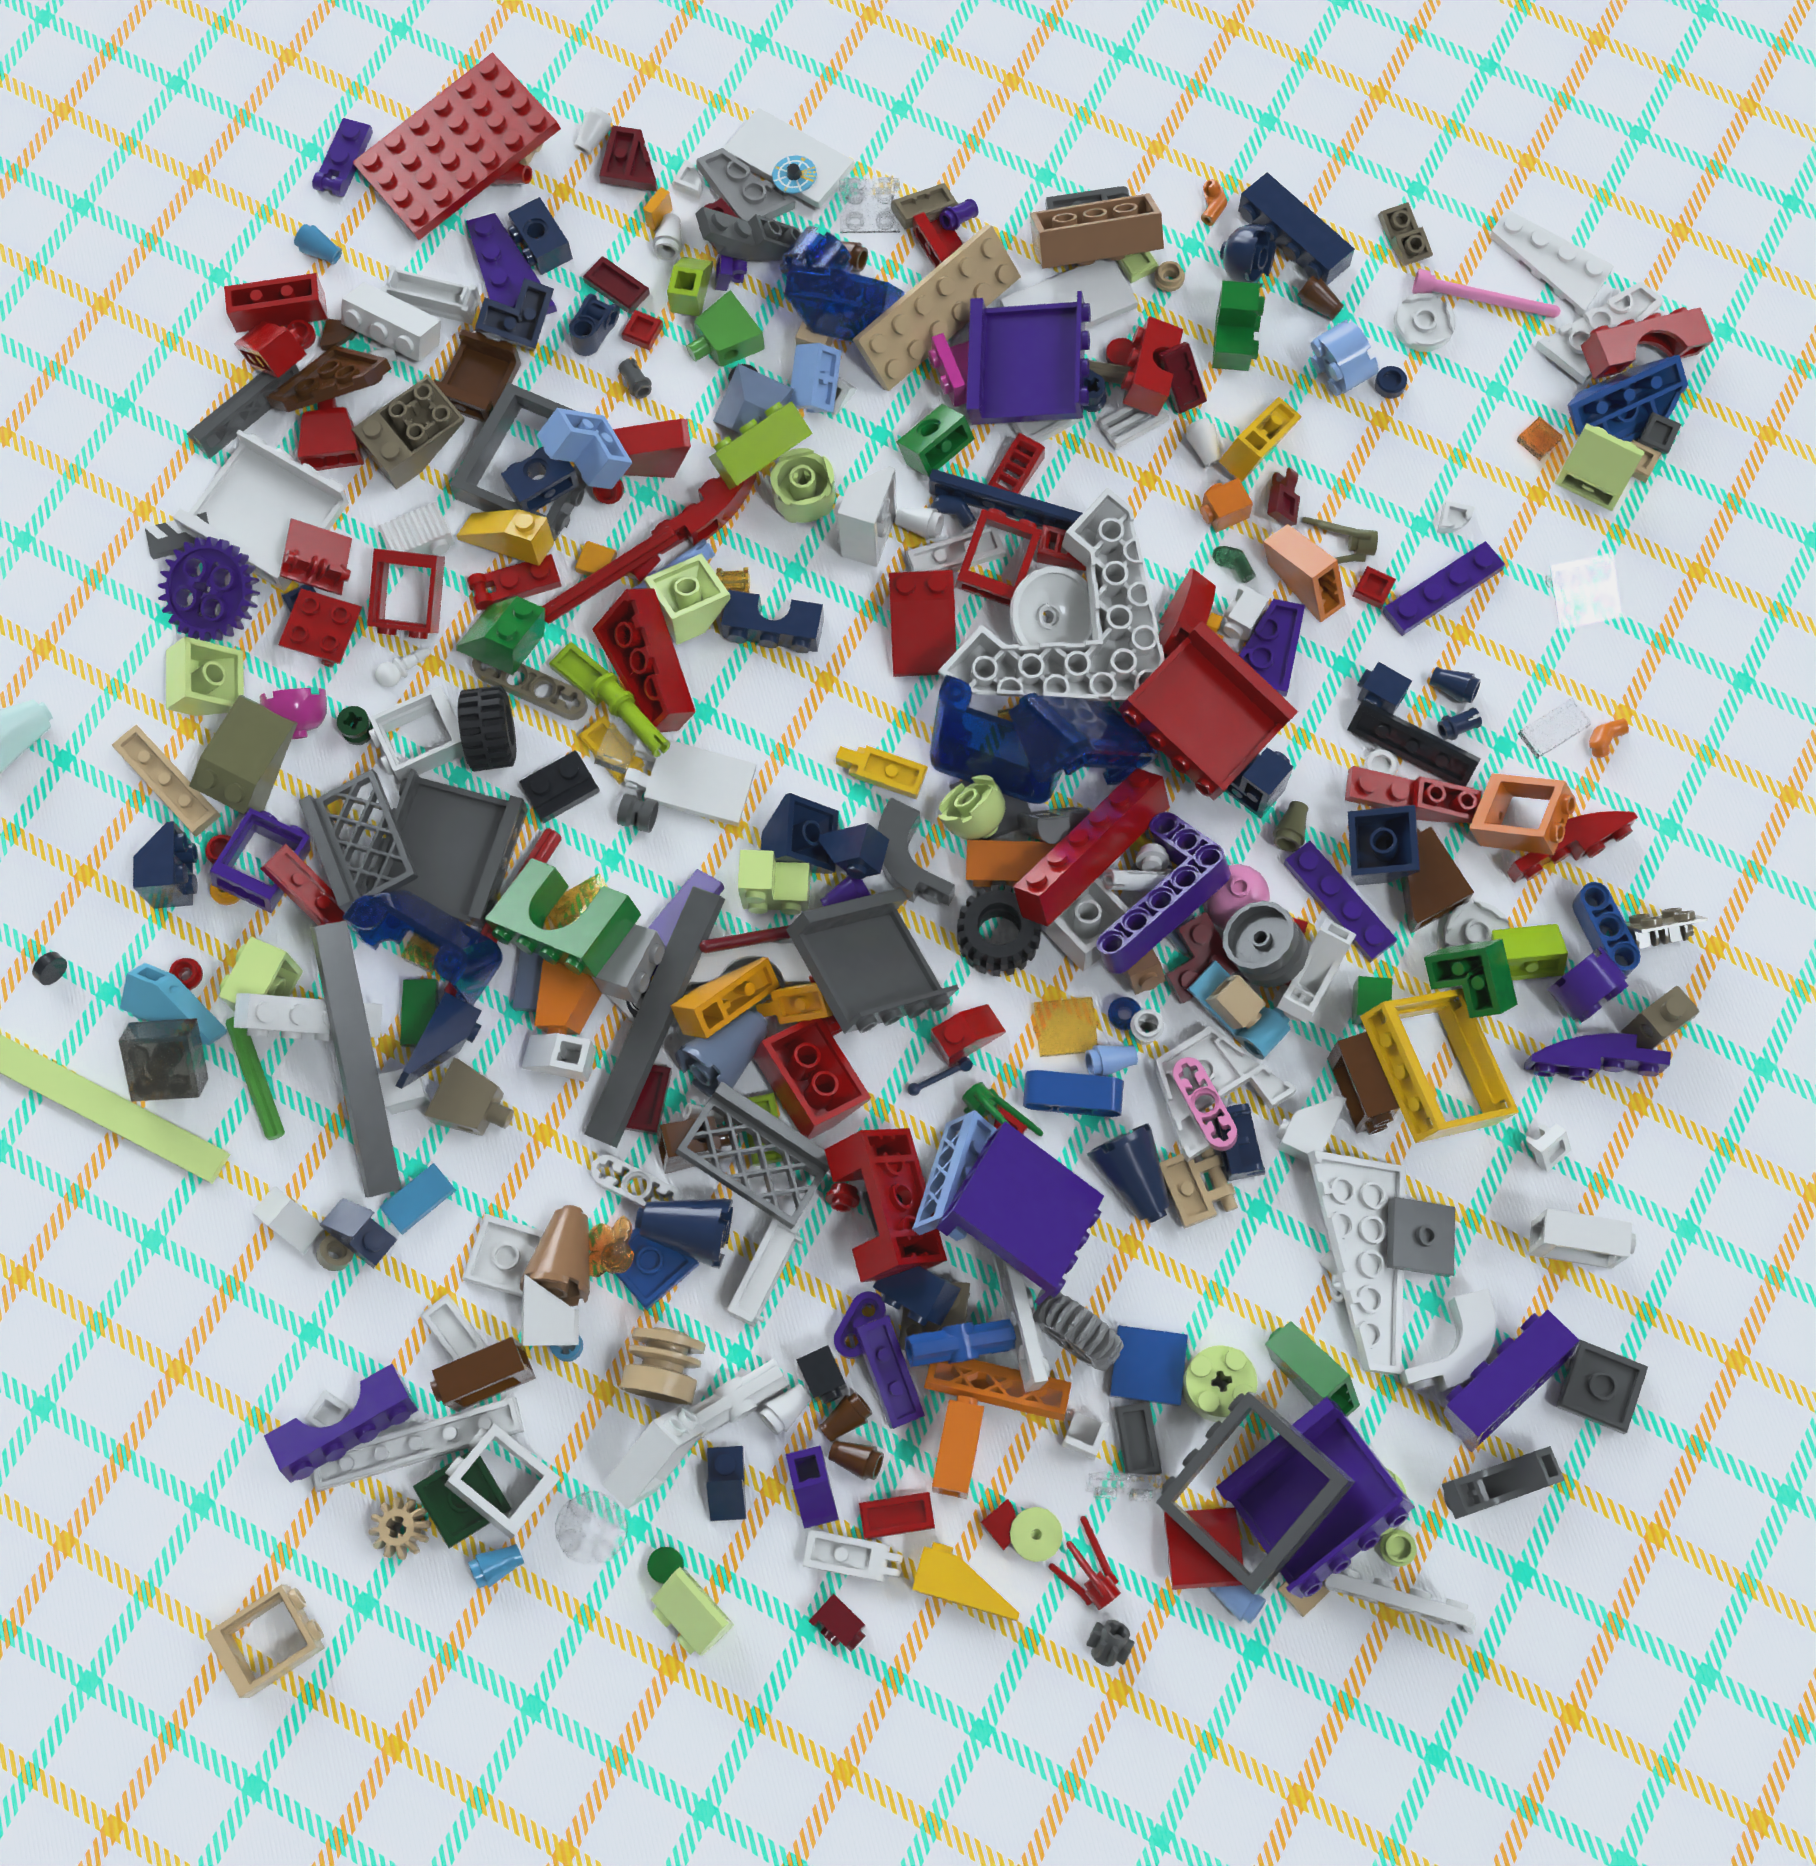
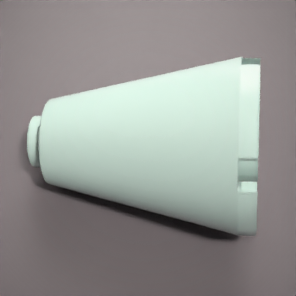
M32 699L0 709V774L51 728L49 721L53 719V716L44 702L38 704Z

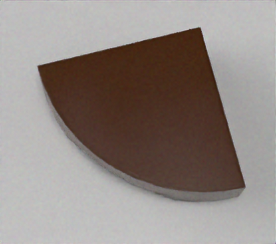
M327 318L320 347L322 351H327L334 345L340 346L349 339L350 341L353 340L358 332L341 324V320Z

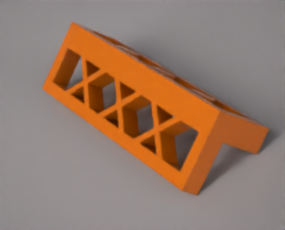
M974 1359L948 1364V1361L930 1364L924 1388L954 1396H968L976 1398L980 1402L1064 1421L1072 1382L1048 1377V1381L1039 1390L1025 1392L1020 1370Z

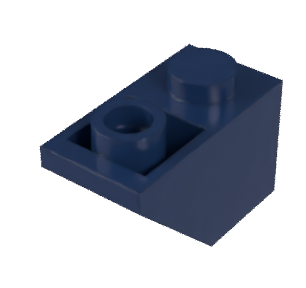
M921 1266L877 1280L873 1285L874 1289L884 1294L881 1298L883 1302L900 1310L901 1306L906 1307L910 1310L907 1316L924 1326L927 1325L928 1321L941 1326L961 1290L958 1286Z

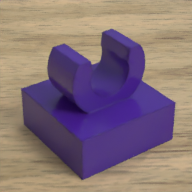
M719 254L716 261L715 290L727 291L730 281L743 283L744 274L747 273V262L744 260H733L732 257Z

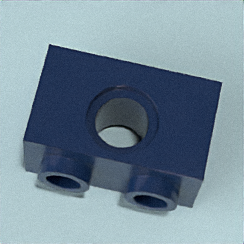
M540 197L508 213L511 226L507 228L515 244H522L524 247L522 250L524 258L530 267L535 265L541 275L573 259L569 241Z
M544 447L537 449L527 459L511 464L506 471L501 473L505 488L519 509L534 513L580 486L575 469L570 462L550 459L545 453ZM537 475H545V476H544L543 478H541V479H538V480H534V479H533V478H534L535 476H537Z

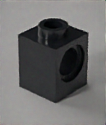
M829 1345L796 1359L815 1403L822 1400L823 1404H828L843 1396L841 1391L846 1389L847 1386Z

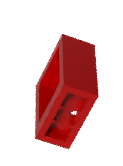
M994 508L989 510L982 509L955 588L1010 607L1017 586L1027 576L1042 530L1036 528L1037 525L1032 521L1026 519L1016 521L1007 518V514L1001 510ZM985 524L1030 540L1014 586L969 571Z
M374 548L367 626L377 627V633L386 635H397V630L409 631L408 637L428 639V633H439L445 556ZM389 563L431 568L426 624L385 619Z

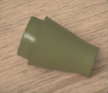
M1300 801L1290 802L1287 811L1273 831L1274 844L1278 848L1294 852L1305 843L1306 819L1309 810L1305 803Z

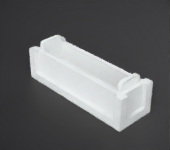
M389 265L388 279L385 286L382 285L380 290L430 315L472 324L481 300L477 285L471 284L466 286L399 270L396 266Z
M775 1218L772 1219L727 1309L730 1316L754 1328L758 1321L764 1322V1317L760 1315L796 1243L802 1245L804 1242L800 1237L801 1233L798 1232V1227L794 1226L790 1229Z

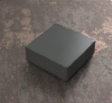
M1651 412L1637 442L1663 454H1668L1681 424Z

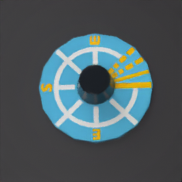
M798 155L788 156L780 160L772 172L775 186L784 193L790 194L802 193L814 184L817 176L816 167L813 162L804 156Z

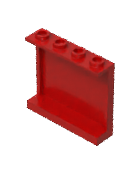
M1203 621L1195 627L1188 637L1117 709L1129 726L1137 728L1146 736V740L1151 747L1164 753L1178 772L1186 774L1195 783L1197 790L1204 796L1210 797L1213 801L1227 789L1274 736L1299 712Z

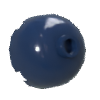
M1261 224L1244 225L1237 228L1229 236L1228 240L1223 242L1220 249V258L1223 260L1227 276L1233 281L1258 283L1263 273L1267 277L1269 276L1276 249V242L1270 241L1269 233L1275 234L1270 226Z

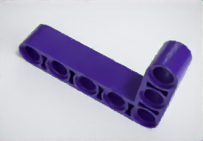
M1163 812L1157 814L1150 821L1149 827L1155 844L1163 846L1169 856V860L1178 867L1116 920L1097 939L1096 945L1107 971L1113 974H1120L1129 970L1230 879L1231 873L1223 848L1173 813Z

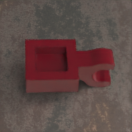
M1290 467L1287 468L1285 477L1278 472H1274L1267 514L1284 526L1287 524L1290 526L1297 525L1300 496L1295 493L1298 473Z

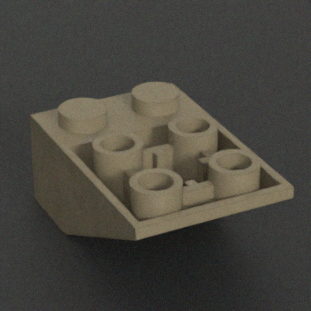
M427 375L356 425L352 430L360 446L397 490L426 468L464 423L465 419L429 375Z

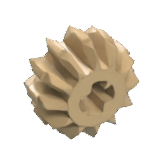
M395 1497L393 1509L389 1504L381 1503L380 1508L384 1515L372 1514L371 1520L378 1522L379 1525L368 1530L369 1535L380 1536L373 1543V1547L377 1550L385 1547L383 1556L386 1558H391L396 1552L398 1559L405 1560L407 1548L410 1552L417 1555L420 1549L416 1541L419 1540L424 1543L429 1541L428 1536L421 1534L422 1529L431 1528L430 1521H420L426 1515V1509L421 1507L415 1510L416 1500L411 1498L404 1505L402 1498ZM396 1522L407 1527L404 1535L393 1529Z

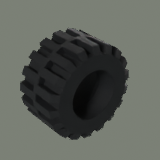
M503 686L461 690L457 704L458 724L464 756L471 770L475 772L514 766L517 754L515 726L509 697Z
M991 885L989 892H986L984 888L977 890V897L970 895L966 899V906L961 907L959 919L957 920V942L960 945L962 956H967L968 964L972 968L978 965L979 972L986 975L987 970L993 971V976L1000 977V971H1006L1008 976L1014 974V970L1017 967L1020 971L1027 966V961H1032L1035 957L1036 949L1039 948L1042 924L1022 917L1016 894L1012 893V886L1005 885V890H998V885ZM1002 917L1012 921L1018 928L1019 934L1013 941L998 945L985 940L981 936L979 928L985 921L991 918Z

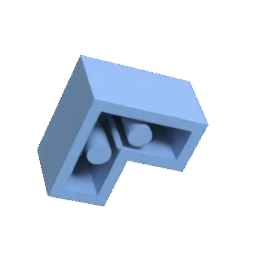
M557 408L537 434L545 453L550 459L574 462L581 473L583 481L591 487L612 489L632 464L630 457L608 420L603 415Z

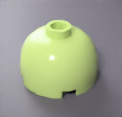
M979 775L972 777L971 779L974 783L967 787L963 783L957 785L945 796L938 808L942 813L938 817L952 834L965 840L992 836L998 830L1006 810L1003 794L994 779L988 775Z

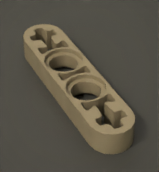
M474 658L472 660V667L476 676L485 683L492 686L502 685L506 692L568 720H578L587 713L588 703L586 697L578 688L524 664H521L516 671L525 675L524 681L519 685H510L507 682L510 674L501 671L499 678L496 670L487 668L484 671L481 666L483 662ZM547 684L553 687L552 694L547 698H539L535 694L536 689L541 685ZM560 691H562L561 695L564 700L573 702L576 698L579 706H572L569 710L566 702L559 699Z

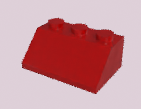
M821 1018L801 1021L762 1040L753 1056L798 1131L808 1139H812L835 1127L871 1099L868 1091Z

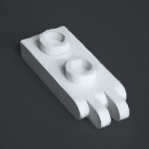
M809 1529L802 1566L884 1582L885 1575L900 1577L901 1570L889 1568L887 1563L888 1561L902 1563L903 1555L890 1553L891 1545Z

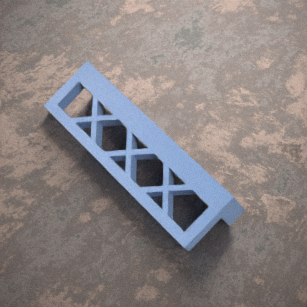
M975 1110L949 1121L945 1125L912 1229L919 1235L936 1229L988 1138L997 1130ZM957 1226L949 1236L958 1241L966 1238L967 1232Z

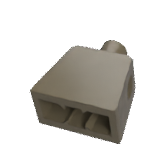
M1676 985L1639 1013L1620 1032L1624 1034H1637L1636 1048L1654 1050L1692 1021L1700 1011L1684 991ZM1642 1025L1648 1026L1652 1030L1653 1036H1649L1644 1031Z
M454 1057L424 1115L435 1125L483 1136L490 1123L506 1129L513 1118L514 1110L500 1104L504 1093L499 1086Z

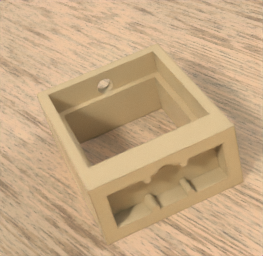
M279 1585L205 1633L208 1642L239 1698L254 1696L325 1649L321 1641L324 1638V1633L315 1619L309 1620L303 1609L307 1606L306 1601L296 1587L292 1589L288 1585ZM281 1602H284L307 1646L256 1679L232 1634Z

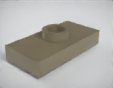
M942 183L892 200L890 208L904 230L913 227V216L924 212L929 221L939 218L945 207H954L958 205V202L946 184Z

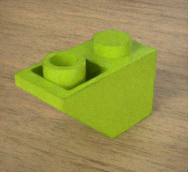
M682 257L673 266L667 290L670 311L672 313L697 317L702 314L713 261Z

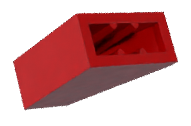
M684 418L613 429L632 461L630 467L623 474L626 476L674 478L691 448L688 419Z

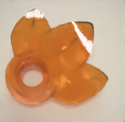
M624 1215L614 1223L613 1227L599 1223L590 1230L589 1250L591 1253L589 1254V1274L591 1277H600L605 1272L621 1274L631 1266L634 1253L628 1242L632 1234V1224Z

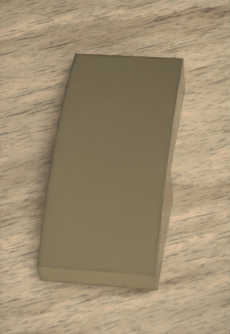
M1409 202L1383 210L1378 214L1385 235L1403 266L1433 256L1423 226L1418 228Z

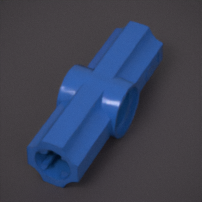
M1010 1319L973 1325V1322L943 1327L940 1331L924 1332L905 1337V1352L910 1368L948 1361V1364L978 1359L980 1355L1008 1352L1016 1349V1335Z

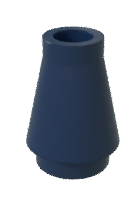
M1436 667L1429 685L1438 688L1462 704L1464 702L1472 704L1478 693L1481 679L1476 678L1475 673Z

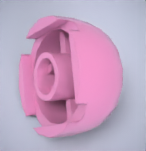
M1242 864L1228 865L1231 873L1230 879L1204 902V911L1207 912L1213 924L1222 930H1225L1228 920L1240 908L1253 902L1270 901V892L1266 880L1260 872L1250 866Z

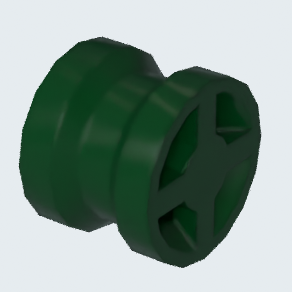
M349 706L339 713L337 727L349 744L363 745L371 739L368 731L373 729V725L363 708Z

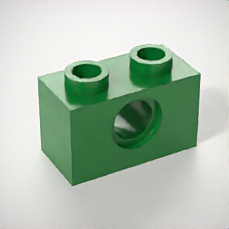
M941 404L897 440L896 443L906 464L925 476L930 477L932 469H940L975 438L965 415Z

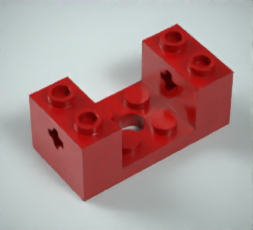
M910 1128L860 1130L824 1149L833 1182L864 1180L878 1228L879 1236L852 1248L861 1283L877 1281L917 1266L929 1269L947 1261L938 1229L922 1235L912 1230L926 1184ZM896 1194L901 1196L903 1204L898 1200Z

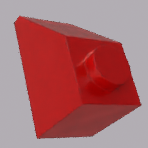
M985 1004L961 1011L932 1028L931 1041L948 1067H951L959 1062L961 1058L969 1056L1005 1034L1006 1030L990 1006Z

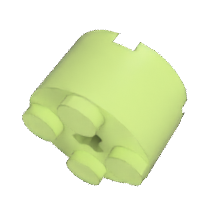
M808 448L792 449L784 453L779 458L775 467L772 468L770 474L773 500L777 510L784 516L785 520L791 523L812 522L828 515L833 509L836 495L834 472L829 460Z
M1224 1345L1208 1347L1193 1358L1184 1373L1182 1391L1185 1401L1193 1411L1204 1419L1212 1422H1223L1231 1413L1228 1410L1229 1405L1239 1394L1243 1393L1246 1395L1248 1391L1256 1393L1258 1385L1256 1370L1245 1353L1239 1349ZM1217 1376H1220L1221 1381H1226L1228 1384L1223 1389V1392H1220L1218 1386H1212L1211 1384Z

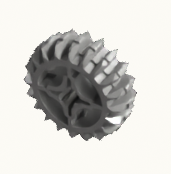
M1061 1292L1055 1298L1049 1295L1040 1305H1037V1309L1033 1314L1034 1321L1039 1324L1042 1331L1050 1339L1067 1350L1069 1354L1074 1355L1088 1366L1101 1371H1106L1111 1364L1113 1365L1124 1347L1120 1336L1107 1323L1098 1318L1097 1315Z

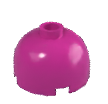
M294 688L273 691V698L267 699L265 693L259 696L261 705L284 718L298 723L292 739L307 738V731L318 728L327 714L326 690L323 688H319V694H311V688Z

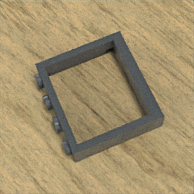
M508 383L450 483L455 499L484 512L519 509L515 502L477 487L479 481L521 408L547 419L551 417L557 408L573 409ZM576 464L573 468L575 469L580 486L557 498L547 515L536 511L533 513L547 518L554 541H556L562 529L568 527L572 510L575 506L578 507L584 497V489L587 484L583 481Z
M1248 1391L1246 1395L1241 1393L1232 1401L1228 1407L1231 1413L1223 1422L1217 1421L1211 1426L1205 1435L1208 1440L1200 1450L1195 1448L1185 1457L1182 1462L1185 1468L1176 1478L1171 1476L1161 1486L1159 1492L1162 1495L1156 1503L1254 1595L1263 1593L1354 1485L1355 1481L1257 1393ZM1251 1410L1257 1413L1330 1479L1252 1573L1175 1502Z

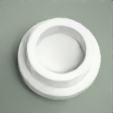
M1149 843L1142 846L1137 853L1136 865L1142 871H1161L1168 867L1169 856L1163 846Z

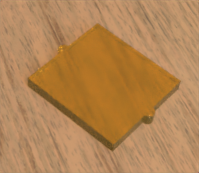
M1092 997L1034 1002L1036 1026H1034L1033 1032L1037 1034L1039 1057L1082 1054L1086 1050L1092 1049L1094 1045H1098L1096 1028H1098L1099 1022L1095 1020Z

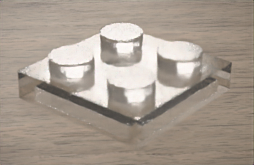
M1089 1472L1086 1477L1085 1492L1093 1493V1499L1115 1500L1117 1494L1129 1495V1501L1151 1502L1153 1496H1157L1162 1491L1163 1475Z

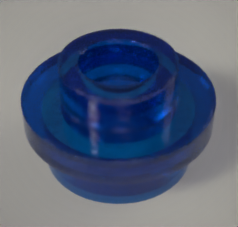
M1117 998L1109 1006L1108 1019L1119 1030H1131V1019L1135 1013L1141 1010V1007L1132 998ZM1127 1010L1131 1017L1129 1019H1121L1118 1012Z

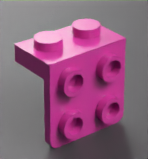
M944 333L932 337V350L928 351V356L934 369L937 368L940 374L939 381L945 395L948 394L953 407H957L967 403L969 341L949 347Z

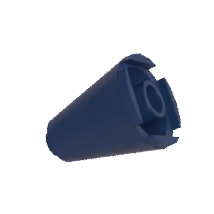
M1145 1123L1132 1129L1133 1132L1121 1134L1086 1154L1138 1220L1146 1219L1148 1224L1167 1215L1165 1209L1170 1206L1152 1129L1149 1123Z
M723 1198L647 1202L645 1208L639 1207L637 1211L635 1228L640 1229V1236L710 1267L720 1269L725 1254L720 1253L721 1248L728 1244L733 1200Z

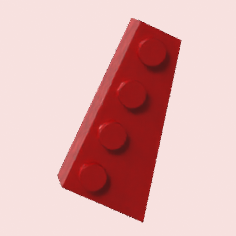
M626 589L592 630L625 689L634 695V704L659 732L679 731L695 714L696 710L655 589Z

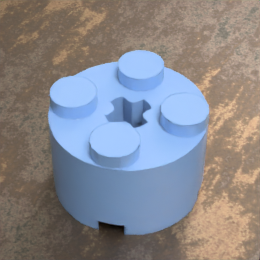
M1344 320L1314 338L1310 343L1315 354L1310 358L1311 363L1317 373L1324 372L1329 378L1327 381L1328 386L1335 396L1348 392L1378 373L1379 368L1376 356L1370 359L1367 352L1371 345L1362 330L1353 321L1348 323V320Z

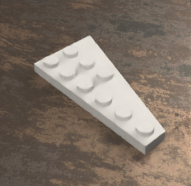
M1311 1151L1308 1153L1362 1370L1388 1375L1401 1374L1404 1270L1387 1268L1388 1200L1392 1197H1406V1166Z

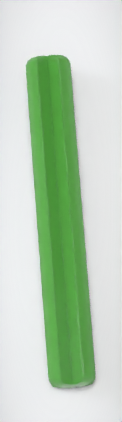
M234 1017L226 1020L225 1024L264 1135L268 1140H275L284 1136L285 1131L251 1036H247V1029L234 1028Z

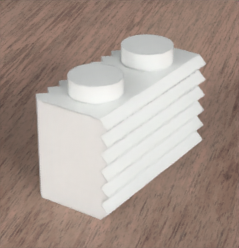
M437 502L427 504L425 507L415 509L413 512L403 514L401 517L391 519L390 522L386 521L378 526L388 550L438 556L446 553L450 546L455 545ZM395 564V566H396L397 569H398V568H401V567H404V568L414 567V566H407V565Z

